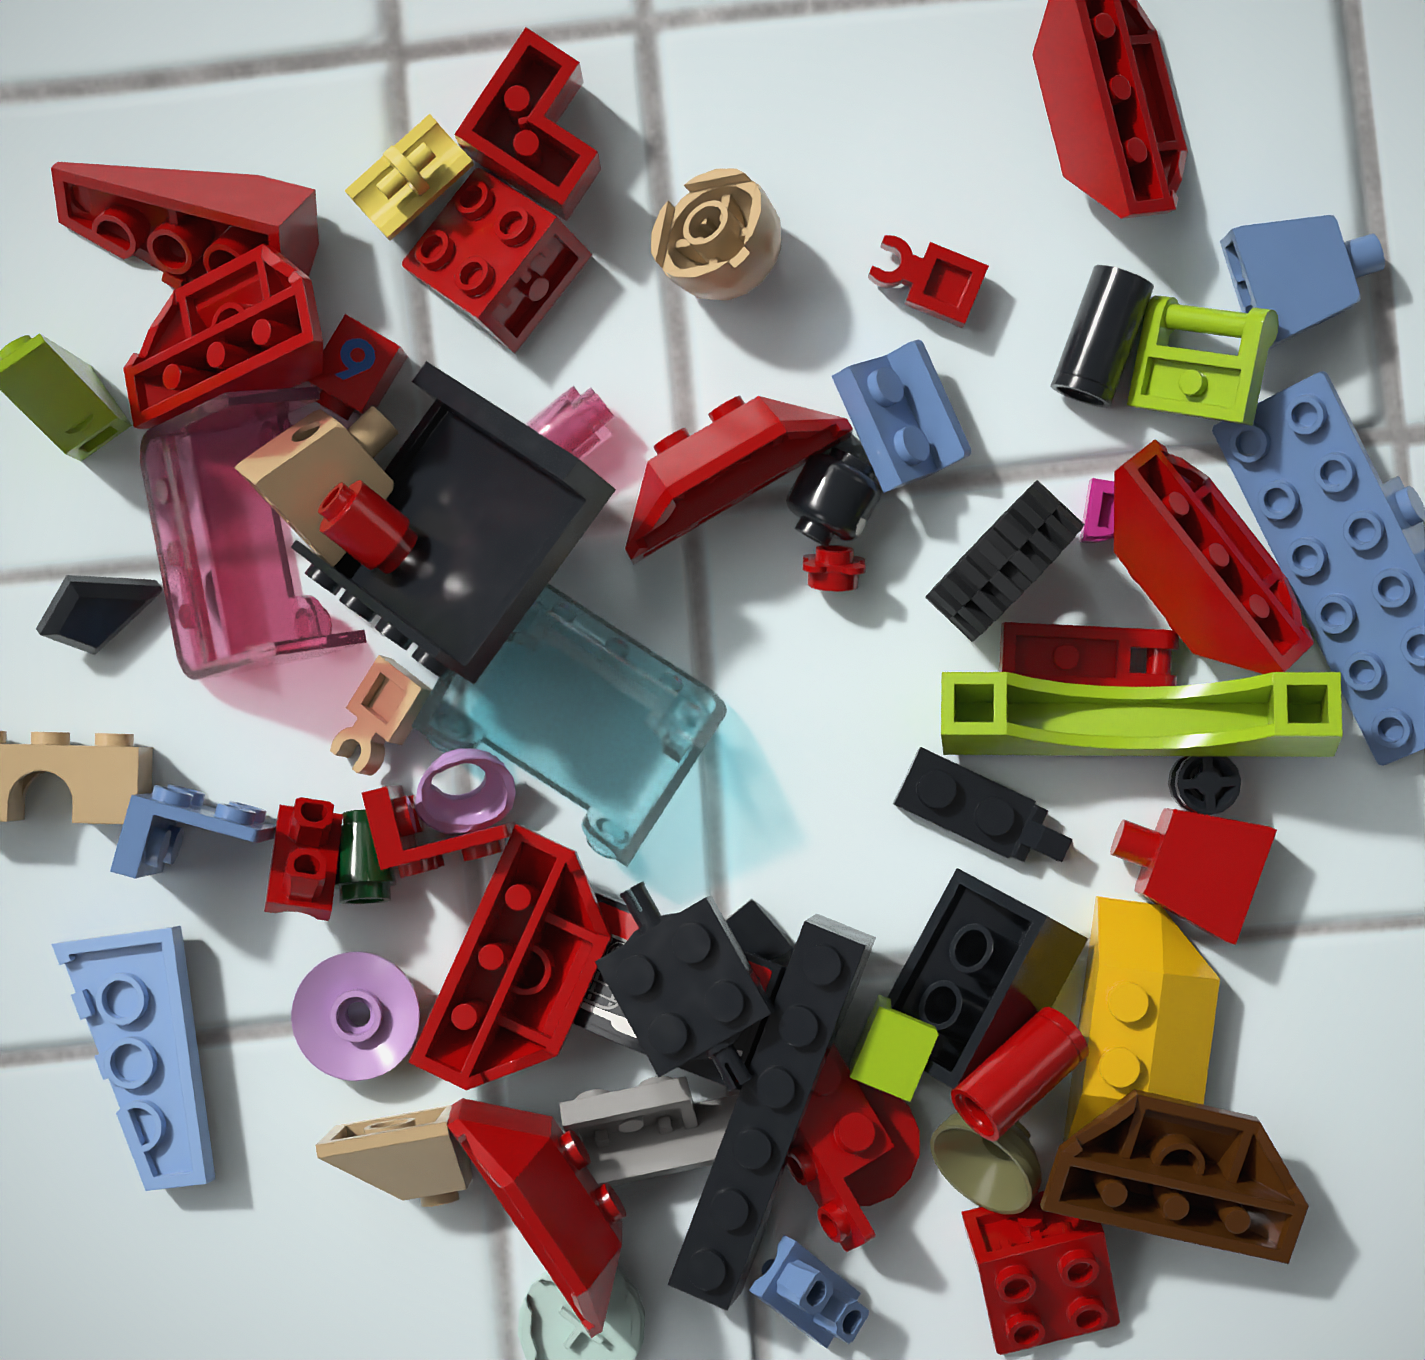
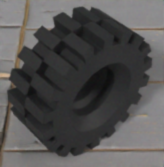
M1036 480L943 576L925 598L973 642L994 621H997L1024 591L1042 575L1044 570L1073 541L1085 524L1043 484Z

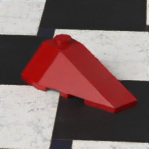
M59 161L51 167L58 223L122 259H127L134 255L162 271L161 281L174 289L193 281L261 244L273 246L308 277L310 276L319 246L316 189L254 174Z

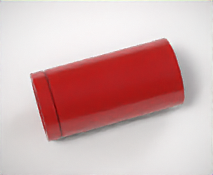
M1043 1007L951 1091L952 1103L962 1119L977 1134L989 1141H997L1088 1057V1044L1082 1033L1069 1018L1054 1008Z

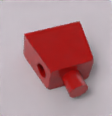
M1164 808L1155 830L1123 819L1115 833L1110 855L1142 866L1134 888L1136 893L1160 905L1165 910L1212 937L1236 945L1277 829L1265 825Z

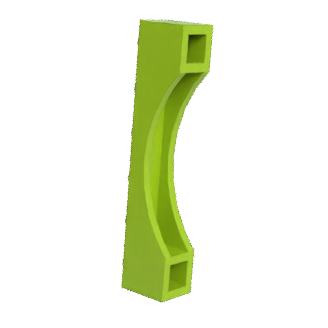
M1009 672L941 673V740L943 755L1334 757L1343 737L1341 672H1271L1215 683L1160 687L1072 684L1031 678Z

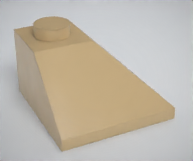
M451 1105L336 1125L315 1145L318 1159L402 1201L420 1198L422 1207L439 1206L459 1200L458 1191L466 1190L473 1179L469 1156L447 1127Z

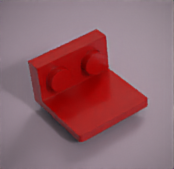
M476 168L403 259L402 266L417 279L467 312L493 338L515 354L591 258L592 254L557 216L485 170Z
M402 785L385 786L361 793L380 870L397 866L400 878L445 866L442 854L457 850L462 851L464 862L501 853L506 846L504 838L512 836L511 833L516 824L514 821L417 846L415 834L423 832L424 827L423 821L418 817L415 810V795L405 796Z
M1044 1191L1037 1192L1029 1207L1017 1214H1000L983 1207L961 1212L964 1229L980 1277L993 1343L999 1355L1115 1327L1120 1323L1105 1233L1101 1223L1043 1211L1040 1203Z

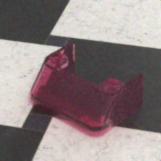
M318 386L226 392L150 428L143 435L140 444V466L178 663L183 673L192 680L218 677L316 658L367 643L365 630L332 634L330 615L320 602L312 595L295 596L280 516L234 468L243 459L293 426L289 422L288 413L320 400Z

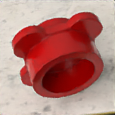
M820 545L816 547V554L803 555L802 570L808 572V586L813 589L834 592L856 590L859 585V575L866 573L865 558L854 556V549L849 546L829 545L825 547Z

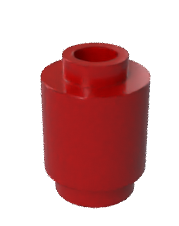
M361 480L354 482L349 487L343 482L336 485L325 497L318 509V513L324 517L320 525V532L369 570L376 567L384 574L391 573L409 555L418 538V534L409 527L410 519Z

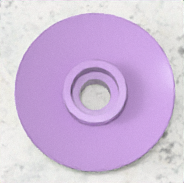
M367 952L337 954L316 965L300 983L294 996L291 1010L293 1034L304 1056L312 1065L325 1074L348 1081L372 1079L396 1067L411 1050L420 1026L418 996L406 974L386 958ZM362 1002L368 1006L370 1019L367 1024L356 1025L350 1020L348 1009L352 1003Z

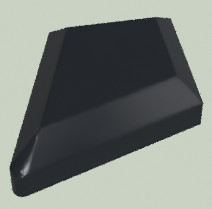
M66 575L38 623L36 630L43 637L96 655L162 592V587L157 580Z

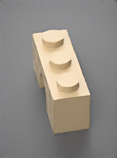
M0 731V822L25 820L27 790L31 783L45 772L56 774L69 787L72 795V823L123 824L131 795L152 793L153 747H134V734L95 733L94 746L70 745L69 732H31V744H6L7 731Z

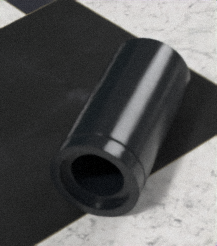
M1095 265L1093 267L1050 385L1053 390L1088 405L1102 408L1111 407L1154 289V285L1150 281L1117 267L1107 265Z

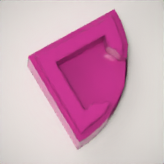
M1096 478L1089 480L1082 521L1085 525L1081 530L1079 542L1097 543L1114 538V481Z

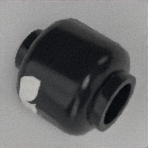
M832 447L829 454L816 453L811 455L786 498L790 511L800 518L794 529L825 547L829 546L833 537L842 541L856 540L881 498L880 488L873 480L875 477L873 468L859 458L836 447Z

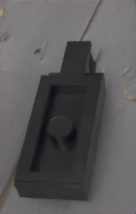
M923 747L918 748L892 803L1009 859L1011 856L1024 863L1031 849L1056 861L1063 862L1073 840L1042 825L1049 811L1036 805L1035 800Z

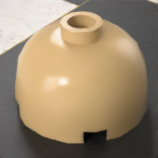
M736 168L714 169L695 176L683 186L689 193L675 207L668 200L659 211L651 232V254L663 269L665 275L685 291L699 299L728 301L747 294L762 283L773 269L781 251V222L765 191L759 184L752 181L746 173Z

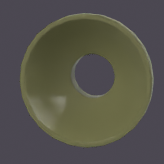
M957 1112L951 1114L940 1124L932 1135L930 1141L931 1154L941 1174L964 1197L989 1211L1000 1214L1023 1212L1034 1200L1042 1183L1040 1164L1029 1140L1031 1135L1019 1121L1001 1138L993 1142L977 1134Z

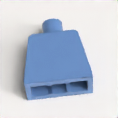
M1334 215L1243 225L1232 228L1220 240L1241 312L1249 313L1255 307L1273 309L1277 312L1279 321L1278 333L1273 345L1269 349L1345 312L1360 302V291L1356 278L1382 271L1385 267L1383 249L1377 236L1372 233L1344 242L1338 221Z

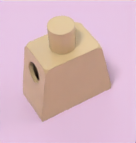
M371 406L348 429L329 414L319 409L313 411L243 459L234 468L315 553L330 565L335 566L346 551L320 532V525L324 517L318 513V509L330 491L341 482L349 487L354 482L361 480L386 500L393 490L394 482L373 458L399 432L374 406Z

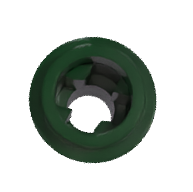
M366 810L343 812V825L341 826L335 888L339 889V903L374 904L390 901L391 886L397 884L394 869L390 867L380 870Z

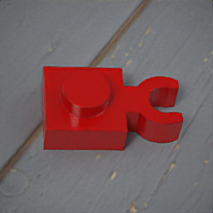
M884 235L880 248L894 253L899 259V267L894 271H884L872 266L868 274L869 280L877 286L892 288L900 284L910 287L911 289L904 305L963 328L989 265L932 242L929 243L924 257L921 258L913 255L910 246L902 238Z

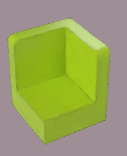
M878 994L850 1061V1078L911 1102L937 1040V1028L891 1009V999Z

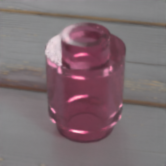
M572 385L526 424L582 460L613 435L606 424L615 415L592 387L581 394Z

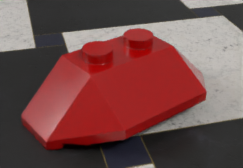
M1048 0L1032 57L1063 177L1121 219L1168 214L1176 210L1178 203L1176 193L1182 182L1188 150L1156 28L1138 0Z
M261 244L175 289L148 329L140 352L133 353L123 367L133 427L137 429H150L234 416L322 374L323 337L312 280L273 246Z
M741 395L712 410L708 414L712 423L690 436L687 429L682 428L656 443L653 448L657 456L647 461L625 546V551L633 565L804 465L811 455L824 453L850 438L853 428L848 419L762 396H757L745 403Z
M1155 439L1114 471V553L1126 567L1131 578L1140 585L1165 617L1171 629L1179 635L1189 650L1195 655L1261 674L1286 672L1314 644L1309 629L1302 625L1301 610L1288 578L1285 577L1278 564L1210 477L1183 458L1169 454L1166 446Z
M519 824L514 826L511 833L512 836L509 837L408 1062L466 1091L560 1055L598 970L595 961L604 957L612 939V934L577 851Z
M465 1098L458 1100L451 1105L447 1127L489 1185L580 1319L589 1336L593 1338L603 1331L622 1248V1219L626 1217V1211L620 1198L609 1183L606 1182L601 1186L598 1185L586 1167L591 1164V1159L584 1144L573 1130L570 1129L563 1133L552 1116Z

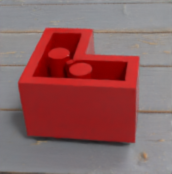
M525 27L454 134L459 147L472 160L565 221L569 219L601 171L598 151L556 124L584 83L580 62Z

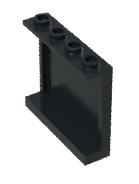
M426 361L411 382L435 401L384 470L394 482L393 490L386 498V501L410 519L409 527L418 534L417 541L409 555L394 571L384 574L376 567L371 570L367 569L347 552L335 566H332L297 540H295L291 548L311 563L304 573L335 596L342 587L346 590L339 599L345 606L370 623L378 614L381 619L374 628L406 651L413 642L418 645L411 657L443 680L453 670L475 685L616 489L579 458Z

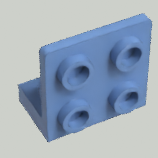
M168 784L167 787L154 785L152 793L131 795L110 872L137 879L162 873L165 863L173 865L180 851L184 829L176 826L177 821L255 843L274 839L276 825L264 822L267 811L258 807L229 801V804L218 802L217 807L214 808L203 805L205 793Z

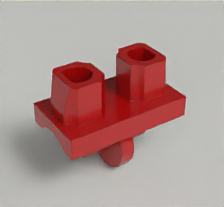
M300 797L295 799L294 806L279 805L264 912H300L308 914L317 920L329 921L333 906L343 814L333 813L334 804L330 801Z

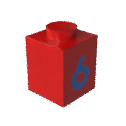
M345 314L323 350V373L307 380V382L320 391L315 400L317 404L348 421L353 412L361 416L371 406L377 409L408 355L398 344Z

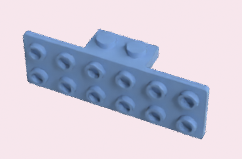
M1321 371L1259 402L1253 426L1222 421L1213 426L1212 432L1281 571L1289 580L1298 605L1331 671L1341 672V691L1376 762L1383 766L1425 749V527L1422 523L1425 521V507L1415 489L1411 486L1404 487L1399 476L1382 483L1329 375Z

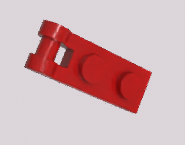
M1003 622L1001 623L999 672H1009L1056 682L1095 686H1177L1178 676L1171 675L1172 651L1179 650V635L1174 630ZM1131 648L1147 650L1146 673H1130Z

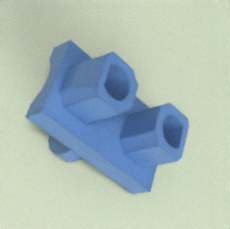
M783 1235L778 1243L776 1258L769 1259L763 1264L761 1270L763 1276L755 1280L749 1289L751 1293L825 1348H828L834 1336L848 1344L853 1342L869 1315V1310L857 1301L861 1294L801 1244L786 1235Z

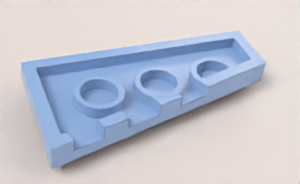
M181 926L51 944L59 965L65 964L76 992L71 995L80 1020L86 1019L99 1052L94 1057L103 1080L109 1079L120 1107L116 1115L145 1191L202 1185L215 1180Z

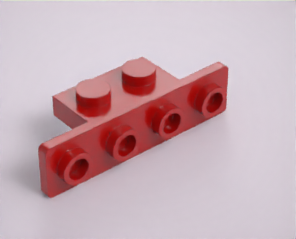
M833 1043L802 1119L786 1165L794 1179L799 1184L808 1187L819 1206L817 1210L818 1220L827 1236L836 1243L840 1242L842 1248L848 1252L876 1237V1234L843 1178L893 1149L895 1146L856 1080L850 1078V1070Z

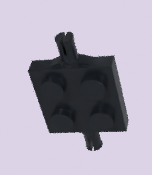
M644 881L621 893L619 896L625 902L639 929L634 931L623 946L598 959L595 963L658 1077L665 1075L687 1061L711 1057L728 1088V1092L751 1080L753 1076L750 1075L733 1043L738 1041L749 1026L774 1013L776 1010L713 897H705L681 912L661 915L645 887Z

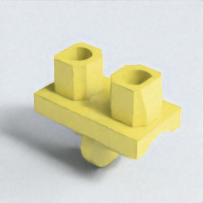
M428 114L394 146H390L378 161L344 191L382 234L391 241L473 167L474 162L453 141L432 115Z

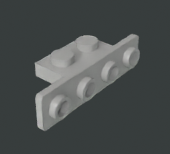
M655 1076L642 1081L638 1086L613 1092L604 1089L589 1090L579 1094L575 1100L560 1102L559 1107L564 1129L563 1133L571 1129L577 1134L591 1159V1164L586 1166L599 1186L607 1182L612 1187L712 1166L739 1094L694 1103L686 1076L674 1079L669 1076Z

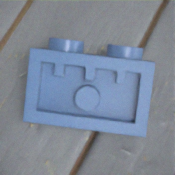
M921 340L908 342L887 355L850 365L831 376L883 493L929 477L970 456L971 447L925 345Z

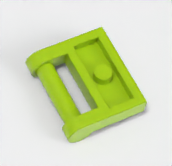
M1154 295L1149 300L1145 311L1127 405L1139 409L1253 426L1268 350L1273 345L1278 333L1279 321L1277 312L1273 309L1257 307L1252 308L1249 313L1180 305L1175 297ZM1174 330L1241 338L1238 356L1169 347V337Z

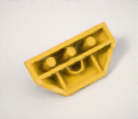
M1102 896L1095 897L1078 1025L1079 1031L1088 1044L1089 1055L1072 1071L1063 1142L1134 1089L1204 1105L1220 978L1160 905Z

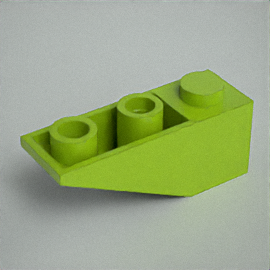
M39 333L33 338L30 335L21 336L0 350V391L64 454L83 461L132 426L90 364Z

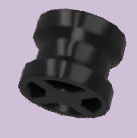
M1182 756L1174 763L1169 772L1168 787L1171 797L1181 808L1188 812L1213 815L1224 812L1234 804L1240 794L1241 778L1238 768L1227 756ZM1200 765H1201L1202 771L1196 776L1195 779H1193V778L1195 777V775L1200 771Z

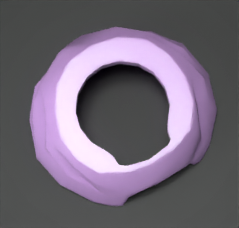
M461 748L445 752L432 762L423 774L417 788L414 803L418 817L428 827L444 834L471 833L483 830L501 821L513 808L516 795L514 778L504 763L489 752L479 749ZM463 763L477 765L485 771L482 783L471 792L461 795L444 793L437 786L431 784L437 772L440 773L450 767Z

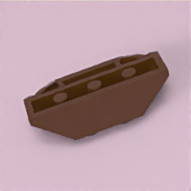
M1136 1089L1132 1090L1059 1145L1040 1203L1042 1210L1046 1212L1285 1264L1290 1262L1309 1207L1263 1125L1256 1116Z

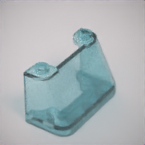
M548 583L475 685L453 670L449 672L444 680L439 677L414 720L412 727L424 734L435 748L444 753L460 748L476 749L481 743L498 752L587 810L582 819L581 827L586 835L588 845L599 855L609 859H616L628 867L725 718L727 708L718 694L708 686Z

